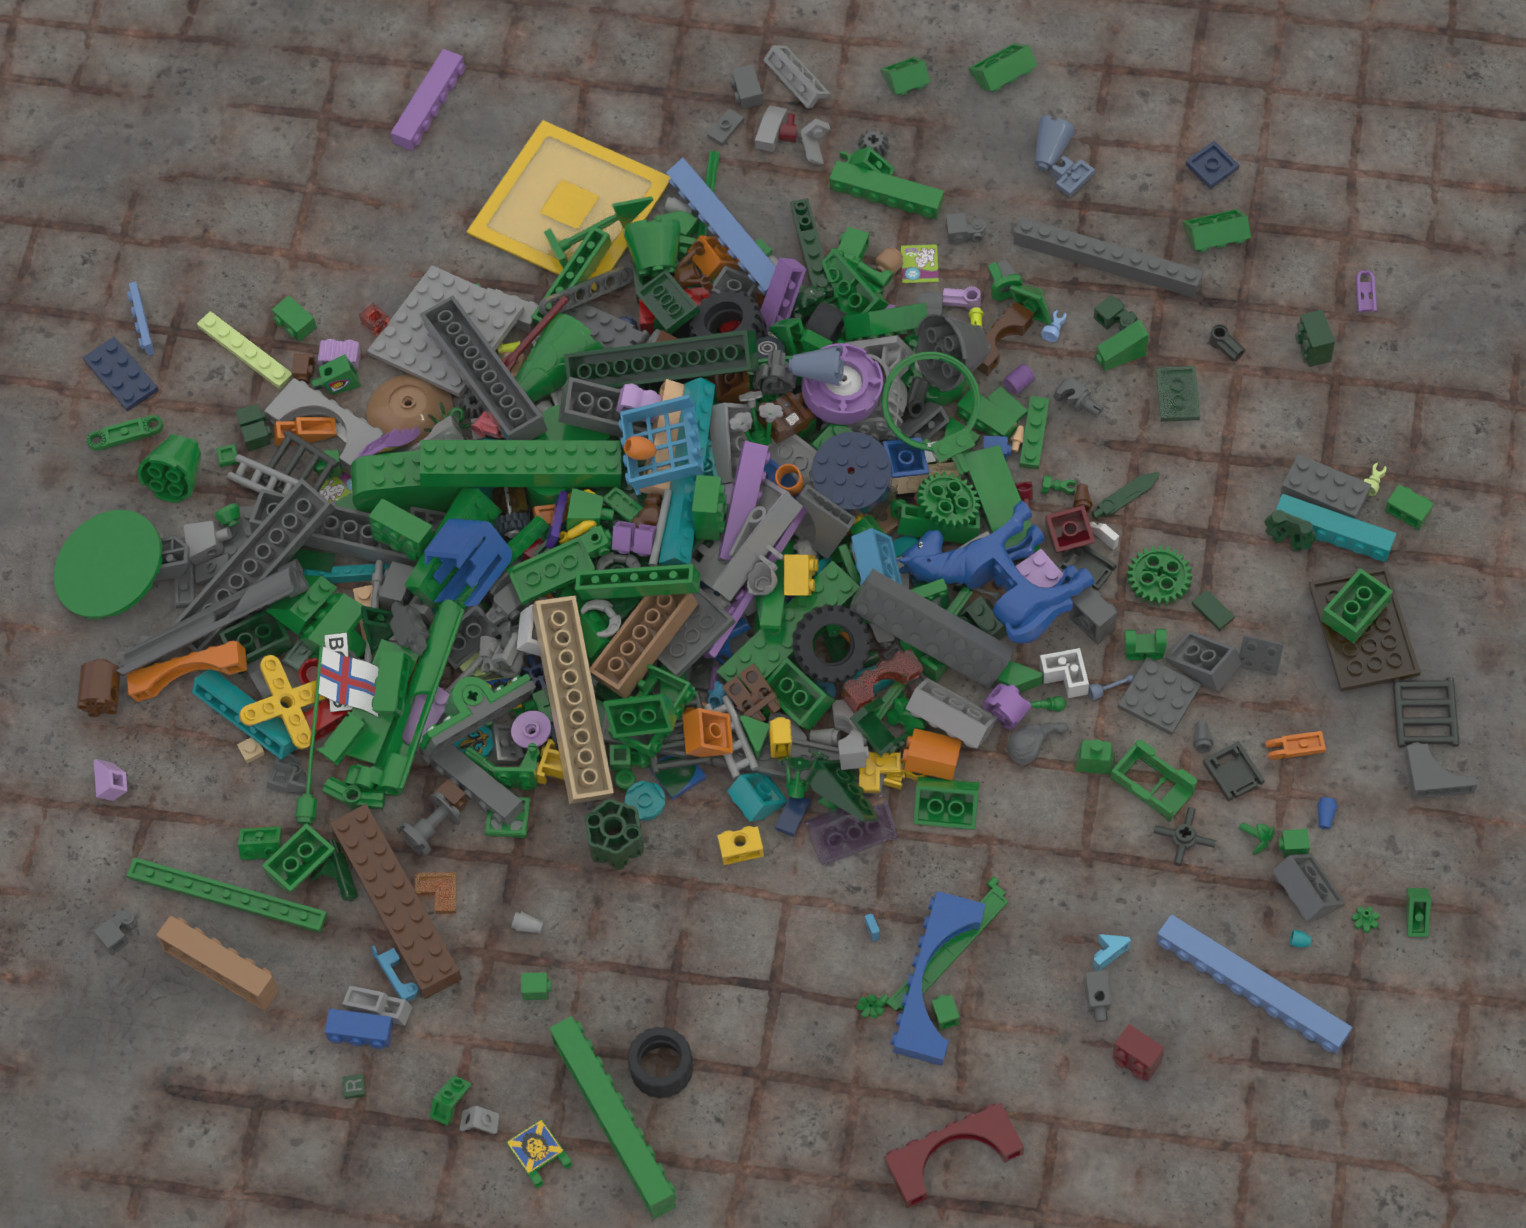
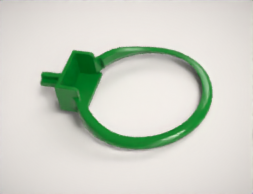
M921 352L903 359L889 373L882 390L881 406L887 425L896 437L906 445L914 449L931 452L937 465L952 458L960 475L970 471L963 452L975 446L970 432L980 410V392L973 374L958 359L940 352ZM925 359L941 360L956 367L967 379L973 397L972 411L965 425L966 428L931 444V447H928L927 443L917 442L904 435L893 422L888 407L889 390L898 373L911 363Z

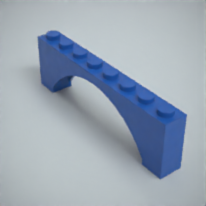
M937 891L935 898L931 897L928 909L932 910L930 917H925L923 925L926 933L925 936L920 935L918 943L921 951L919 955L915 954L912 967H916L914 974L909 975L907 986L910 987L909 994L904 993L901 1004L905 1006L904 1012L898 1014L896 1022L899 1030L898 1033L893 1032L890 1043L894 1045L893 1053L940 1066L943 1065L949 1040L944 1039L927 1014L922 996V977L930 959L946 942L963 932L972 929L979 930L986 904Z

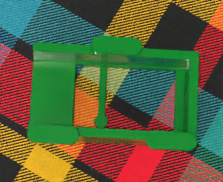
M1139 739L1113 768L1111 780L1120 784L1170 822L1195 793L1197 779L1183 769L1175 770L1155 755L1156 751L1153 747ZM1138 759L1164 776L1160 778L1159 783L1150 793L1125 776ZM1167 778L1175 785L1159 801L1152 795L1161 784L1165 783Z

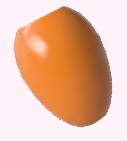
M632 436L624 444V451L627 456L635 460L651 459L657 453L654 443L642 436Z

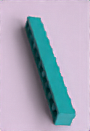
M375 564L334 566L331 572L304 569V575L323 576L332 584L372 581V574L375 573ZM383 564V575L386 569L390 568V565Z

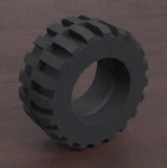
M723 290L719 294H711L708 299L704 298L701 304L697 305L701 312L690 319L689 323L691 337L712 335L718 327L730 321H741V324L732 332L755 330L756 340L766 336V323L758 304L751 296L744 292L738 293L736 290H730V292Z
M830 604L815 607L809 613L804 614L802 620L796 624L797 628L795 632L793 631L792 636L794 657L801 669L814 679L827 683H841L848 678L855 677V674L858 671L861 672L864 668V663L868 662L870 657L868 654L872 646L870 643V632L860 616L850 611V609ZM826 625L842 627L850 638L849 652L838 662H824L816 656L813 650V638L816 632Z

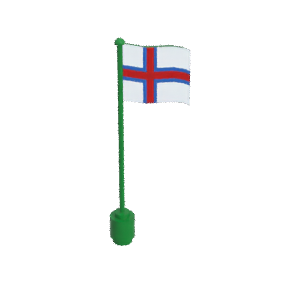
M324 643L318 644L320 648L306 794L298 797L296 803L295 818H297V823L302 825L306 823L312 825L316 819L317 799L314 798V795L310 794L319 695L336 703L364 710L378 718V714L372 710V699L375 696V679L378 676V667L365 661L340 655L326 648Z

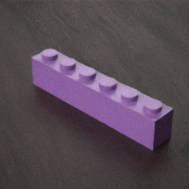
M445 49L441 51L391 132L393 144L411 151L414 150L416 145L420 144L422 135L429 129L433 117L438 115L440 106L446 102L448 93L455 87L459 75L464 73L465 64L463 56Z
M749 441L742 443L725 521V533L722 535L717 558L719 561L730 562L732 558L729 556V553L749 513L756 507V502L759 503L761 500L762 491H759L760 483L765 481L766 472L763 469L764 465L768 464L770 452H767L768 446Z

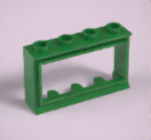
M649 664L647 668L650 675L646 681L639 680V693L636 697L649 696L657 681L681 691L674 703L677 720L680 719L684 707L687 703L691 702L694 696L691 683ZM611 727L607 729L611 739L634 748L651 758L661 750L662 742L672 732L655 733L647 746L630 737L613 738Z

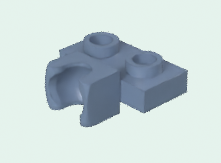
M1062 156L1061 167L1053 165L1051 174L1058 180L1056 188L1071 197L1095 174V169L1081 159L1074 165L1073 161Z

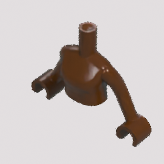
M695 241L692 244L693 249L676 267L673 278L682 289L696 284H702L705 290L713 289L712 279L709 276L705 275L699 279L698 270L693 262L685 266L695 254L699 256L705 254L704 245L701 241Z

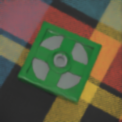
M518 797L523 803L524 811L509 826H506L504 823H497L493 819L492 813L488 810L485 835L527 838L531 799L529 797Z

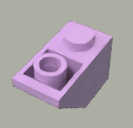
M95 759L96 797L114 801L127 792L126 773L112 762Z

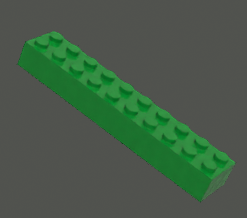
M420 440V487H621V441Z
M570 1016L550 1027L554 1046L653 1220L676 1208L675 1200L677 1196L673 1184L670 1180L666 1182L667 1179L664 1175L666 1173L661 1163L656 1162L655 1153L651 1146H646L645 1136L639 1126L636 1128L633 1114L630 1109L626 1110L621 1093L619 1091L616 1092L610 1074H606L601 1058L595 1055L594 1047L590 1039H586L581 1023L579 1021L575 1022L573 1017Z

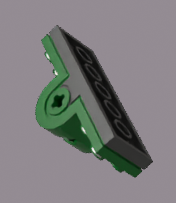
M528 674L522 677L517 675L509 681L510 684L505 687L500 685L493 691L485 680L477 677H465L459 680L445 703L444 713L447 717L443 719V723L440 725L433 724L427 728L426 733L422 736L423 739L419 746L424 750L427 758L432 757L527 701L536 688L533 681H530Z

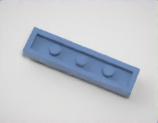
M137 282L129 283L130 291H127L130 303H134L131 311L133 317H137L138 322H135L137 334L141 333L142 337L138 338L140 348L145 349L147 356L155 354Z

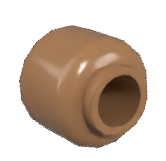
M885 248L875 259L876 270L879 272L891 270L895 274L903 265V255L896 248Z

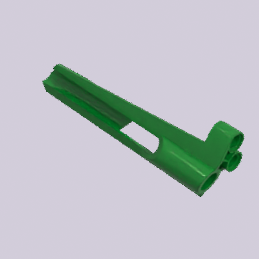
M449 599L440 604L428 631L430 636L426 640L427 648L419 656L407 686L403 716L394 717L374 766L369 768L360 764H356V766L350 765L344 783L350 786H357L360 789L385 791L387 796H400L402 794L465 611L461 604ZM426 694L427 698L411 744L406 745L403 742L402 734L416 695Z

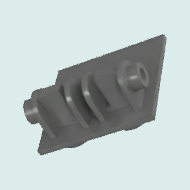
M1244 635L1239 654L1242 663L1240 667L1277 676L1284 644Z

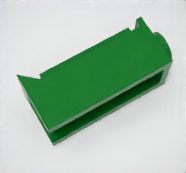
M348 711L349 716L342 720L325 742L324 747L317 748L321 755L336 766L339 765L367 729L364 723L365 719L358 713L353 715Z

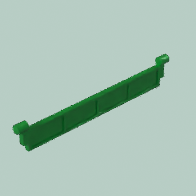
M995 876L986 884L992 890L980 901V903H984L986 906L979 930L972 929L963 932L937 950L930 959L923 974L922 995L1007 905L1008 900L1003 897L1006 892L997 886L999 880ZM908 980L891 998L886 994L879 998L882 1001V1007L887 1004L895 1012L898 1009L904 1012L905 1006L901 1004L904 993L909 994Z

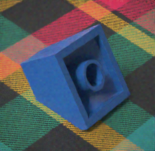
M921 437L911 438L912 440L922 443ZM901 440L883 441L882 445L890 458L893 478L929 474L924 451L914 449Z

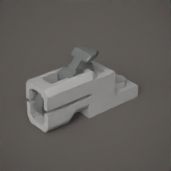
M510 621L503 622L498 626V633H501L502 639L491 659V664L505 678L519 675L524 665L523 656L531 654L517 650L519 625L511 626Z

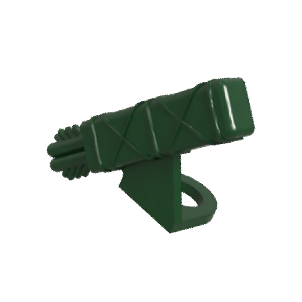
M329 839L328 843L335 848V851L329 857L330 860H326L315 871L310 880L315 881L320 875L334 878L337 880L343 900L354 901L358 897V893L347 864L346 856L344 853H340L341 847L336 839Z

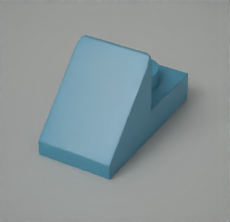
M1099 934L1098 943L1104 950L1101 949L1094 955V969L1101 971L1130 948L1131 939L1124 936Z

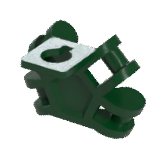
M1282 510L1274 511L1264 521L1267 526L1265 532L1272 536L1274 543L1281 542L1286 536L1290 537L1291 547L1294 551L1310 549L1311 544L1316 540V534L1311 522L1285 513Z

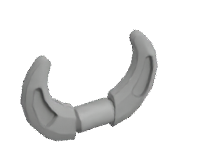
M595 599L587 602L582 607L581 614L591 609L604 611L610 618L609 626L606 630L598 632L597 636H612L621 626L620 615L615 613L612 609L613 605L608 601Z

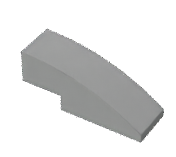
M769 105L756 135V149L774 152L776 143L779 141L780 128L785 121L788 109Z
M349 986L342 1003L343 1006L360 1013L392 1017L394 1024L403 1026L406 1025L413 1008L404 999L389 997L384 992Z

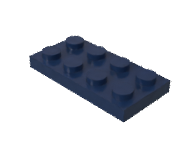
M112 337L83 357L84 362L127 412L159 391L156 384L115 337Z

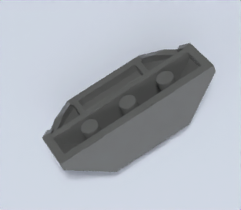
M175 535L161 538L163 545L161 558L163 560L160 572L156 574L153 582L181 577L189 565L190 547Z

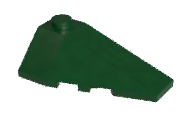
M819 760L816 762L805 778L813 791L862 822L876 821L878 819L870 801L863 797L865 791L863 787H858L856 783L858 777L852 769L841 770L840 760Z

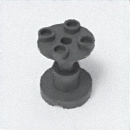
M440 792L430 795L437 809L426 820L421 818L413 826L402 822L396 827L399 834L403 832L405 835L402 838L405 843L417 854L421 853L422 857H426L431 852L427 841L436 833L434 828L441 821L447 818L456 825L461 823L459 818L461 813L453 805L450 807L445 802L446 798Z

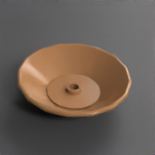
M411 374L395 376L381 384L370 397L366 411L367 421L373 428L378 427L381 429L384 435L396 428L398 431H401L406 427L408 430H411L417 426L421 433L413 441L403 446L410 447L429 435L430 432L427 429L433 428L437 424L432 421V417L439 421L443 420L440 403H443L446 417H448L449 411L454 408L453 399L449 392Z

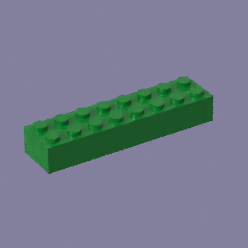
M833 561L830 562L814 578L815 591H812V595H796L786 604L781 628H761L717 670L719 678L726 684L734 677L739 676L751 664L755 663L767 680L786 657L793 661L795 660L794 651L792 650L793 631L795 632L797 628L796 624L802 620L803 615L807 612L809 613L815 607L828 604L839 605L849 609L852 599L860 586ZM826 626L816 632L813 642L827 630Z

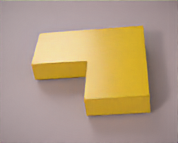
M868 752L869 758L865 759L866 767L859 768V786L863 787L864 793H879L880 774L900 775L901 753H892L891 755L886 753L880 757L877 752Z

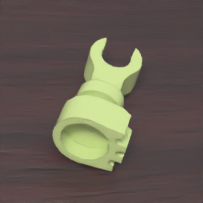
M1378 463L1374 464L1371 472L1372 475L1369 479H1364L1365 482L1372 484L1369 496L1377 494L1380 479L1386 473V466L1383 471H1377Z

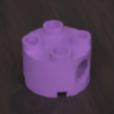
M1012 684L1009 686L997 685L982 703L984 704V710L998 717L996 723L1000 720L1004 723L1002 727L1009 730L1014 729L1029 712L1032 705L1018 694L1019 690Z

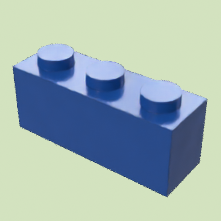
M329 1009L324 1033L327 1040L333 1043L350 1042L354 1046H362L364 1044L370 1045L375 1049L389 1048L394 1022L392 1017Z

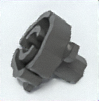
M781 350L769 351L767 365L759 366V370L750 371L754 373L752 384L754 389L760 390L761 386V392L769 395H785L790 391L793 392L797 376L793 375L792 371H789V363L785 364L786 353Z

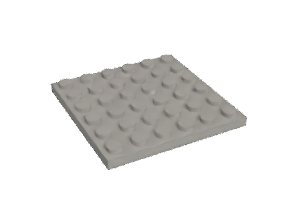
M432 265L367 352L370 356L461 398L468 386L426 330L420 313L454 295L495 351L524 313L525 309L520 304Z

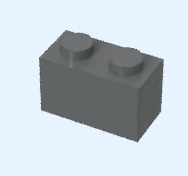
M753 64L731 69L732 77H729L731 88H735L734 98L736 103H740L741 110L763 105L762 91Z

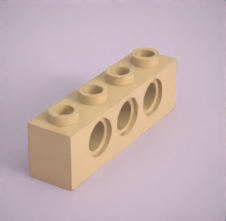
M954 462L938 465L929 464V474L893 478L888 495L918 492L923 479H927L929 475L934 476L935 472L940 476L943 471H945L947 476L952 472L954 478H957L960 474Z

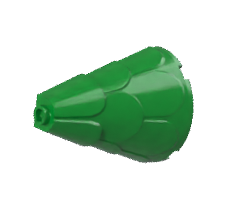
M557 314L544 328L527 360L522 363L515 377L532 402L564 386L567 381L564 354L604 348L600 341H594V338L590 336L592 332L584 324L567 314Z

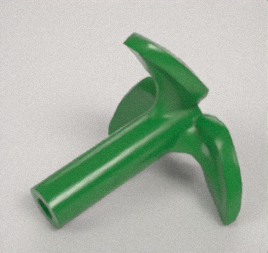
M1244 822L1239 826L1240 830L1260 840V844L1252 852L1253 855L1264 851L1268 846V841L1271 842L1275 834V827H1272L1270 830V827L1265 824H1257V829Z

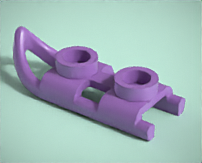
M1369 270L1360 271L1356 278L1358 313L1362 311L1370 312L1371 310L1377 312L1374 274ZM1369 275L1372 281L1360 282V276ZM1370 293H1372L1373 299H1369Z

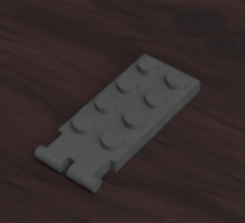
M585 303L562 313L584 324L592 332L590 336L594 338V341H600L604 348L641 344L649 336L648 331H638L633 324Z

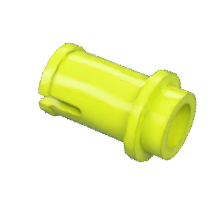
M977 307L971 308L968 313L971 324L982 327V317L984 316L982 309Z
M520 341L508 344L501 343L497 348L498 355L503 352H513L519 346Z

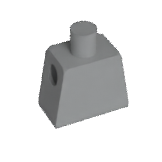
M214 521L184 525L185 541L190 547L189 560L196 566L224 552L223 541L232 538L228 527L221 529Z

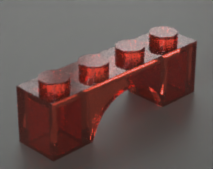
M911 649L905 652L903 650L897 652L891 660H883L876 666L877 668L872 671L868 669L858 679H850L843 684L841 696L854 714L873 700V685L878 681L891 679L905 685L921 675L924 667Z

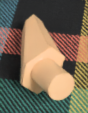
M1019 425L1010 439L1012 441L1011 451L1018 452L1020 444L1023 443L1024 426Z

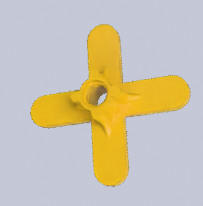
M272 655L265 656L260 662V669L272 696L243 707L239 714L240 720L243 724L252 726L275 717L282 718L293 744L299 749H306L311 743V731L301 708L314 703L316 680L292 689L279 659ZM319 695V701L327 699L326 697ZM280 702H285L288 708H284Z

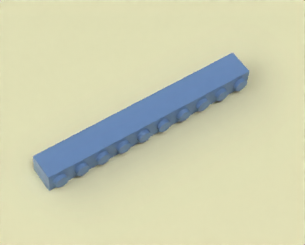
M682 158L666 172L671 178L668 181L675 189L679 187L680 191L678 193L685 201L689 199L688 205L694 212L697 210L700 212L698 217L704 224L707 222L710 224L707 228L714 236L717 234L720 236L717 240L724 248L726 246L730 248L727 252L734 260L736 258L740 260L737 264L744 272L746 270L750 272L747 276L754 284L756 282L760 284L757 288L766 296L776 266L691 165Z
M1172 914L1158 932L1156 941L1163 949L1173 951L1179 959L1189 961L1198 971L1211 975L1217 983H1224L1230 987L1233 993L1248 998L1252 1005L1262 1007L1271 1017H1278L1289 1028L1299 1030L1305 1038L1318 1042L1327 1052L1337 1054L1349 1037L1352 1030L1350 1025Z

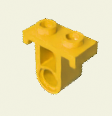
M548 739L547 744L543 745L540 756L542 759L540 763H537L536 772L538 783L544 785L547 783L546 775L565 780L560 753L557 751L553 740Z

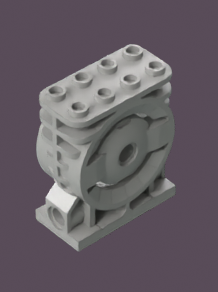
M898 335L845 343L855 345L867 351L866 355L873 361L878 362L882 371L883 381H886L889 373L899 362L915 354ZM908 366L898 373L889 390V412L897 428L902 426L903 420L901 416L906 408L908 397L906 386L900 377L908 370ZM882 391L875 410L868 417L857 423L847 424V427L852 432L867 434L877 441L885 439L895 440L897 438L890 430L883 416L881 406ZM822 420V422H823L824 424L821 425L820 431H821L829 422Z

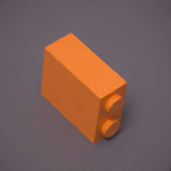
M914 728L913 735L908 736L906 748L909 749H905L902 761H906L904 770L952 781L962 740Z

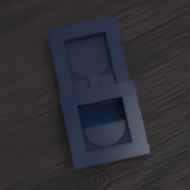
M790 797L778 819L775 830L794 837L811 805V799L806 797Z

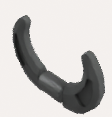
M609 552L599 559L596 570H604L614 562L626 563L629 568H638L641 565L634 555L628 553L627 556L615 554L616 552Z

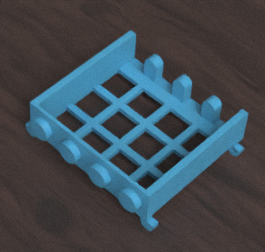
M689 395L620 412L621 420H619V427L621 432H623V437L621 438L623 449L626 440L632 436H648V439L653 442V434L665 431L667 434L668 443L658 445L656 448L657 451L668 448L670 460L656 463V457L654 456L651 458V465L638 468L637 460L630 458L627 454L623 455L624 464L628 470V473H625L628 485L631 484L637 496L641 495V488L704 474L695 403ZM682 410L684 422L670 425L668 413ZM664 415L665 427L652 430L650 418ZM646 419L647 431L634 434L633 422ZM684 427L686 438L672 442L671 430ZM687 444L688 455L674 459L673 447ZM689 460V464L675 467V463ZM671 465V469L657 472V468ZM653 470L651 474L639 476L640 472Z

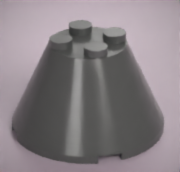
M941 313L925 316L916 330L915 335L918 336V346H915V354L921 352H940L950 355L962 362L971 373L985 361L987 354L991 352V346L987 342L983 328L980 325L975 326ZM936 359L917 361L924 378L931 381L930 385L938 387L940 391L953 390L966 379L956 367L947 362Z

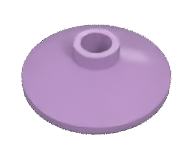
M528 711L519 715L511 727L513 740L523 748H528L530 743H535L537 747L542 745L551 733L550 720L539 711Z

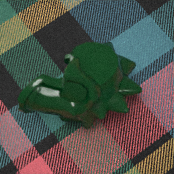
M813 285L800 288L789 319L800 318L802 324H804L817 306L824 302L823 298L826 295L827 289Z

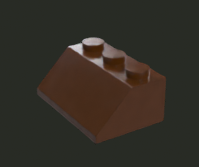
M748 372L715 376L718 402L745 404L747 402L740 401L739 396L749 392Z

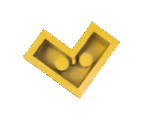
M784 555V595H812V591H815V580L812 579V575H815V571H818L819 566L815 555Z

